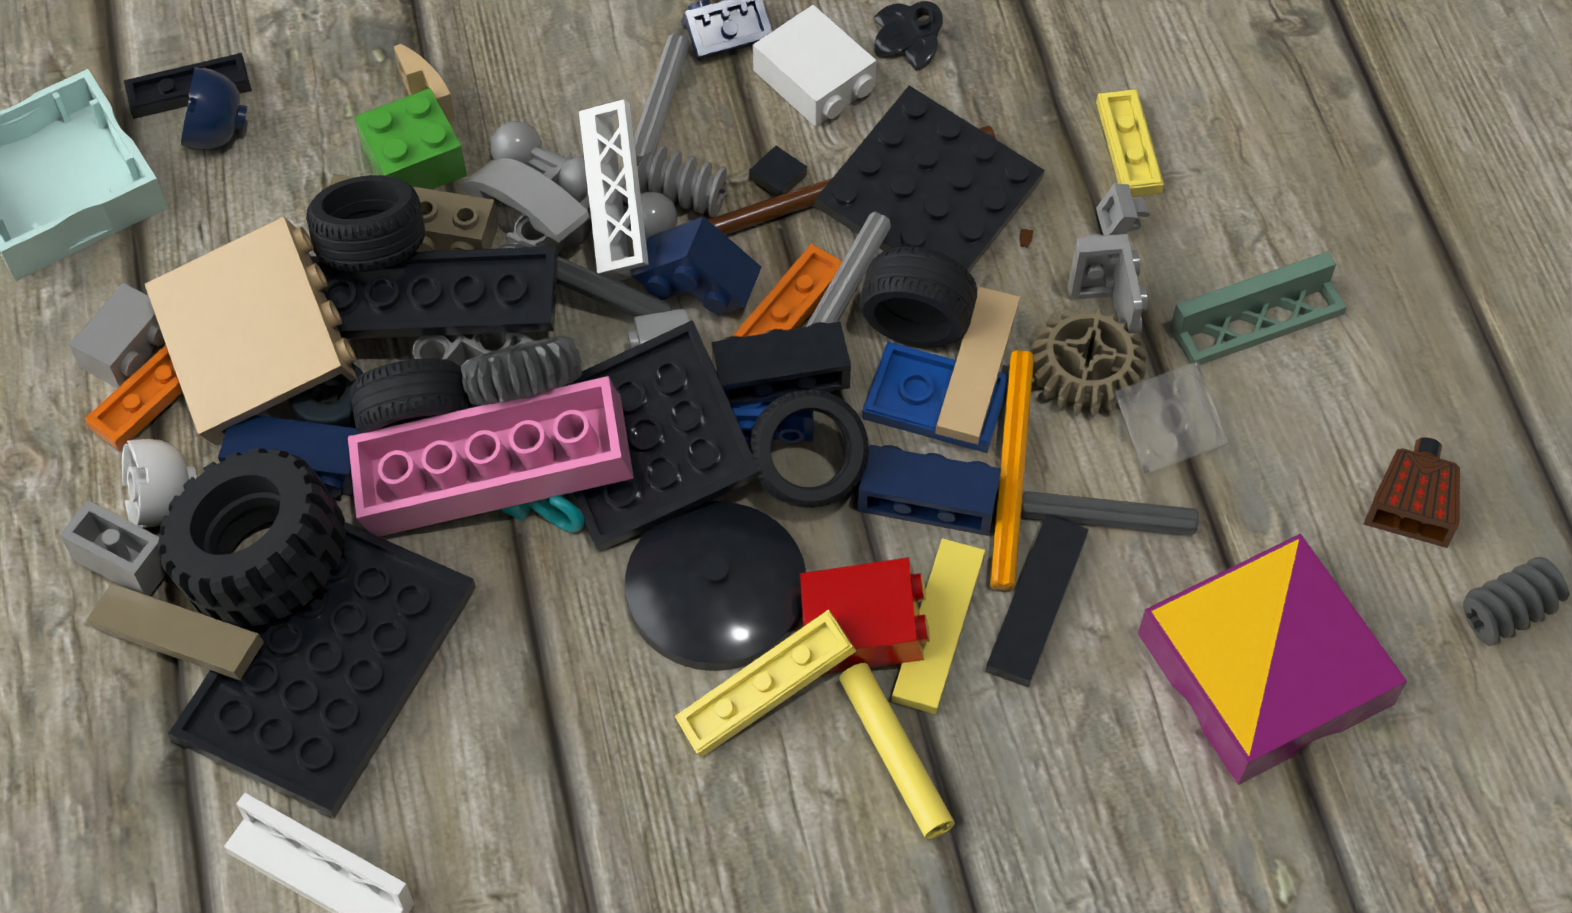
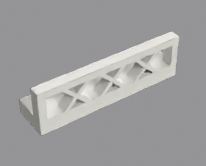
M623 99L579 111L597 273L614 281L631 278V269L649 265L630 103ZM618 114L619 128L614 132L613 118L610 116ZM617 153L623 157L624 168L620 174ZM622 194L628 197L629 208L625 214ZM627 235L633 239L634 256L629 257Z
M245 792L236 803L244 819L224 845L225 850L231 856L331 913H409L413 907L414 901L407 884Z

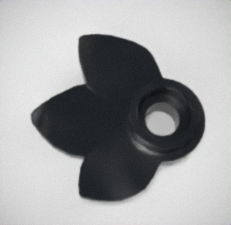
M929 1L917 2L912 6L897 3L886 6L874 16L877 24L882 27L875 39L874 52L876 56L906 52L910 65L914 70H918L925 66L938 50L936 35L943 25V15L936 4ZM922 16H929V18L923 22L917 21V19Z

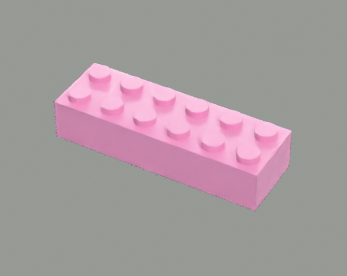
M609 376L555 388L551 391L527 396L522 399L482 405L348 436L356 519L369 533L378 537L634 478L622 402Z

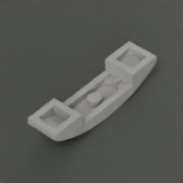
M492 159L459 184L462 191L472 196L487 199L495 198L529 217L535 230L557 242L563 240L590 219L588 211L562 187L534 168L513 159Z

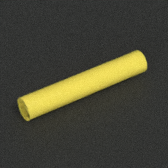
M866 663L856 664L848 668L840 675L839 681L925 839H934L943 835L954 826L955 822L872 671Z

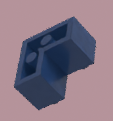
M703 216L650 236L646 243L649 265L635 268L632 276L645 286L651 295L658 297L660 300L689 291L702 302L707 310L719 316L746 307L762 266Z

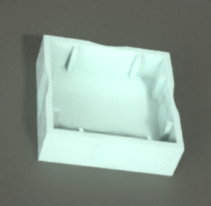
M89 69L42 89L21 103L0 111V255L15 281L168 208L156 176L132 138L120 128L112 106Z

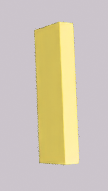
M1137 89L1099 93L1096 104L1118 184H1128L1132 197L1162 193L1164 183Z

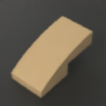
M402 44L394 46L399 73L409 95L431 88L448 122L455 120L451 93L440 75L425 59Z

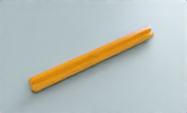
M1014 350L1010 358L990 585L995 590H1013L1016 579L1034 364L1033 353L1030 351Z

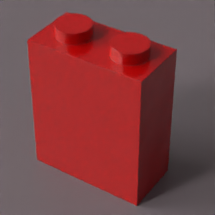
M909 557L800 573L804 626L829 610L856 649V652L824 674L843 672L860 663H866L871 668L924 660L922 643L930 642V632L926 614H919L918 601L926 600L925 585L922 573L914 574Z

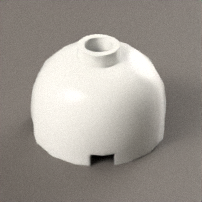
M154 439L128 440V444H124L122 452L123 486H128L130 500L124 501L129 522L141 528L160 526L163 516L170 514L168 508L174 496L182 494L185 490L183 485L191 477L197 478L194 466H186L182 453L170 443Z

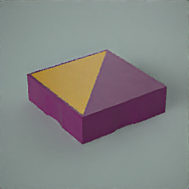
M1301 533L1145 609L1138 631L1139 637L1171 685L1192 707L1202 732L1238 785L1294 757L1313 741L1328 735L1341 733L1395 705L1407 683L1405 677Z

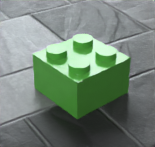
M431 88L354 116L362 149L376 175L395 177L413 187L431 190L467 176L462 146Z

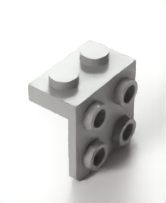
M1094 234L1085 238H1077L1068 281L1070 300L1112 296L1114 309L1118 316V323L1127 322V333L1141 334V313L1147 312L1148 296L1146 287L1139 286L1137 276L1140 274V258L1137 250L1131 251L1128 234L1108 236Z

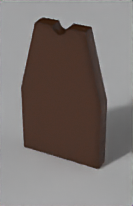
M1021 228V247H1029L1034 230Z

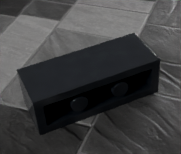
M840 321L833 323L817 322L808 327L789 330L773 329L764 334L745 337L730 336L720 341L711 342L712 363L732 407L774 401L783 395L801 390L830 392L850 388L851 362Z

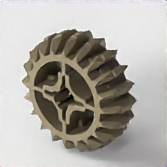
M1082 305L1075 315L1065 308L1063 313H1061L1060 319L1051 316L1047 321L1046 327H1040L1036 333L1034 343L1031 344L1030 352L1033 353L1035 388H1044L1043 395L1045 396V401L1058 398L1057 405L1059 410L1066 405L1074 406L1073 410L1076 416L1082 411V408L1089 409L1092 416L1095 417L1100 407L1111 414L1115 410L1117 403L1126 406L1127 402L1130 401V396L1136 395L1139 391L1141 380L1145 377L1147 369L1145 366L1147 353L1146 348L1141 347V334L1127 333V322L1119 324L1117 312L1109 317L1103 316L1100 306L1094 313H1087ZM1090 353L1091 360L1089 367L1086 369L1084 366L1087 354Z

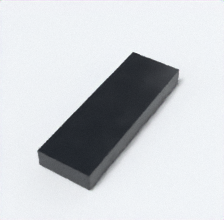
M233 54L124 80L133 119L187 107L195 67L212 69L225 74L234 81L240 94L252 91L243 54Z

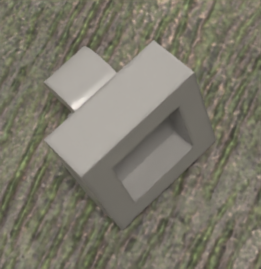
M1114 183L1096 207L1104 236L1127 234L1128 231L1138 230L1140 228L1138 216L1148 217L1150 215L1146 200L1140 198L1133 199L1128 184Z

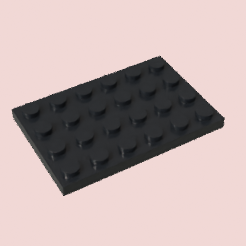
M344 522L346 530L345 544L343 548H339L342 552L341 559L337 568H331L329 572L331 578L323 589L318 587L312 593L313 599L304 606L301 603L291 609L292 614L282 619H277L275 616L269 618L268 624L252 626L247 622L245 627H240L258 633L264 641L242 678L237 680L210 670L168 733L173 742L333 818L476 587L473 578L347 522Z

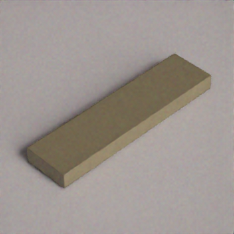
M113 583L110 584L87 618V622L96 630L237 680L242 678L264 643L258 633Z

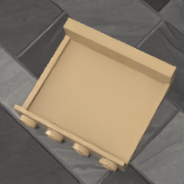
M284 216L144 284L197 433L215 446L222 444L227 428L339 374L344 375L351 382L357 379L352 363L356 362L355 353L348 340L341 338L337 327L342 324L340 314L331 300L327 301L323 291L328 286L326 278L320 267L316 263L313 264L309 252L313 250L311 239L303 227L296 228Z

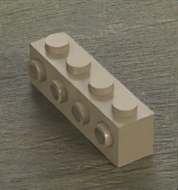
M333 174L330 185L354 177ZM413 187L420 199L425 224L424 241L415 252L491 249L499 225L493 199Z

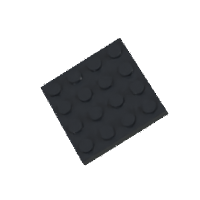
M909 85L816 197L815 207L859 234L872 212L880 213L886 216L891 224L890 230L879 247L884 252L906 246L927 248L950 256L970 272L1042 180L1045 170Z
M693 320L582 371V375L578 380L565 385L568 386L609 376L622 402L634 478L573 492L584 515V520L595 547L600 552L759 479L758 474L760 471L757 470V465H754L749 444Z

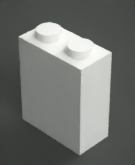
M814 5L753 44V71L815 127L828 118H835L842 112L844 107L858 98L867 96L875 87L877 60Z

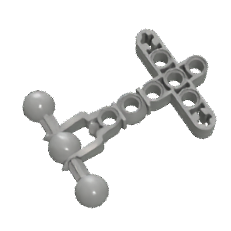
M511 121L495 130L491 139L490 150L494 160L509 158L534 168L568 192L588 211L590 219L563 240L557 242L535 230L529 217L522 213L514 225V232H509L506 235L507 244L498 245L496 248H515L518 241H524L536 247L555 246L557 253H559L569 243L575 245L581 243L592 229L584 156L573 158L571 152L561 157L542 147V141L537 131L530 124ZM653 191L640 194L646 243L650 236L674 228L678 222V213L673 202L664 194ZM622 194L625 214L629 208L628 197ZM520 332L419 336L413 345L412 354L414 359H446L461 366L470 358L492 352L489 351L490 349L499 347L503 349L534 340Z

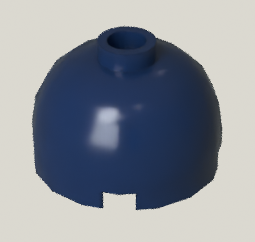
M194 68L182 131V146L196 150L222 148L230 142L235 129L243 130L248 106L239 105V89L234 81L225 74L207 68Z

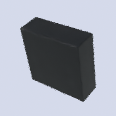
M777 145L749 169V178L775 197L788 193L807 175V166Z

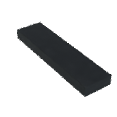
M1046 514L987 662L985 672L1026 687L1030 686L1089 531L1088 528Z

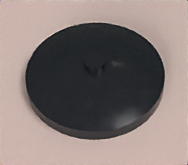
M724 501L707 502L648 529L640 538L631 553L625 575V590L629 613L642 638L659 654L677 664L706 671H724L745 667L790 637L798 625L803 613L800 573L806 572L805 563L800 549L792 536L769 515L738 503Z

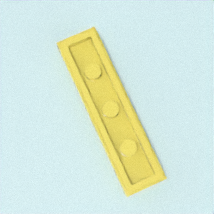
M941 539L925 590L926 600L922 601L919 609L920 615L926 614L930 642L922 643L924 660L902 663L892 694L893 703L937 714L984 560L985 550Z
M827 610L675 715V718L696 753L704 757L856 652V649L834 615Z

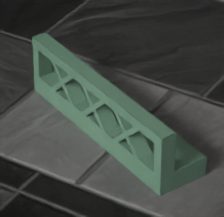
M1325 252L1177 303L1170 328L1191 365L1196 367L1344 315L1347 307L1331 283L1336 263L1330 253ZM1321 291L1329 306L1318 309L1303 304L1305 296ZM1276 306L1293 312L1292 318L1283 322L1265 317L1268 309ZM1239 319L1256 325L1254 331L1246 335H1241L1227 329L1230 322ZM1204 333L1218 339L1215 346L1199 351L1190 336Z

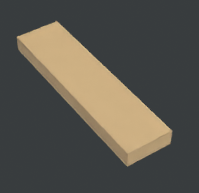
M983 287L978 288L970 327L961 343L936 425L935 434L978 445L1018 310L1020 296Z

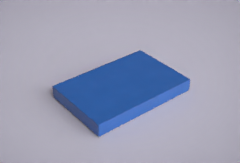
M887 342L862 411V419L988 453L1007 395L1009 374L1003 372L998 374L978 445L935 434L936 425L956 360Z

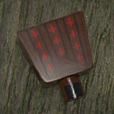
M1423 437L1416 440L1413 451L1404 448L1396 450L1371 503L1363 525L1448 548L1460 521V467L1454 462L1440 459L1442 444L1439 441Z

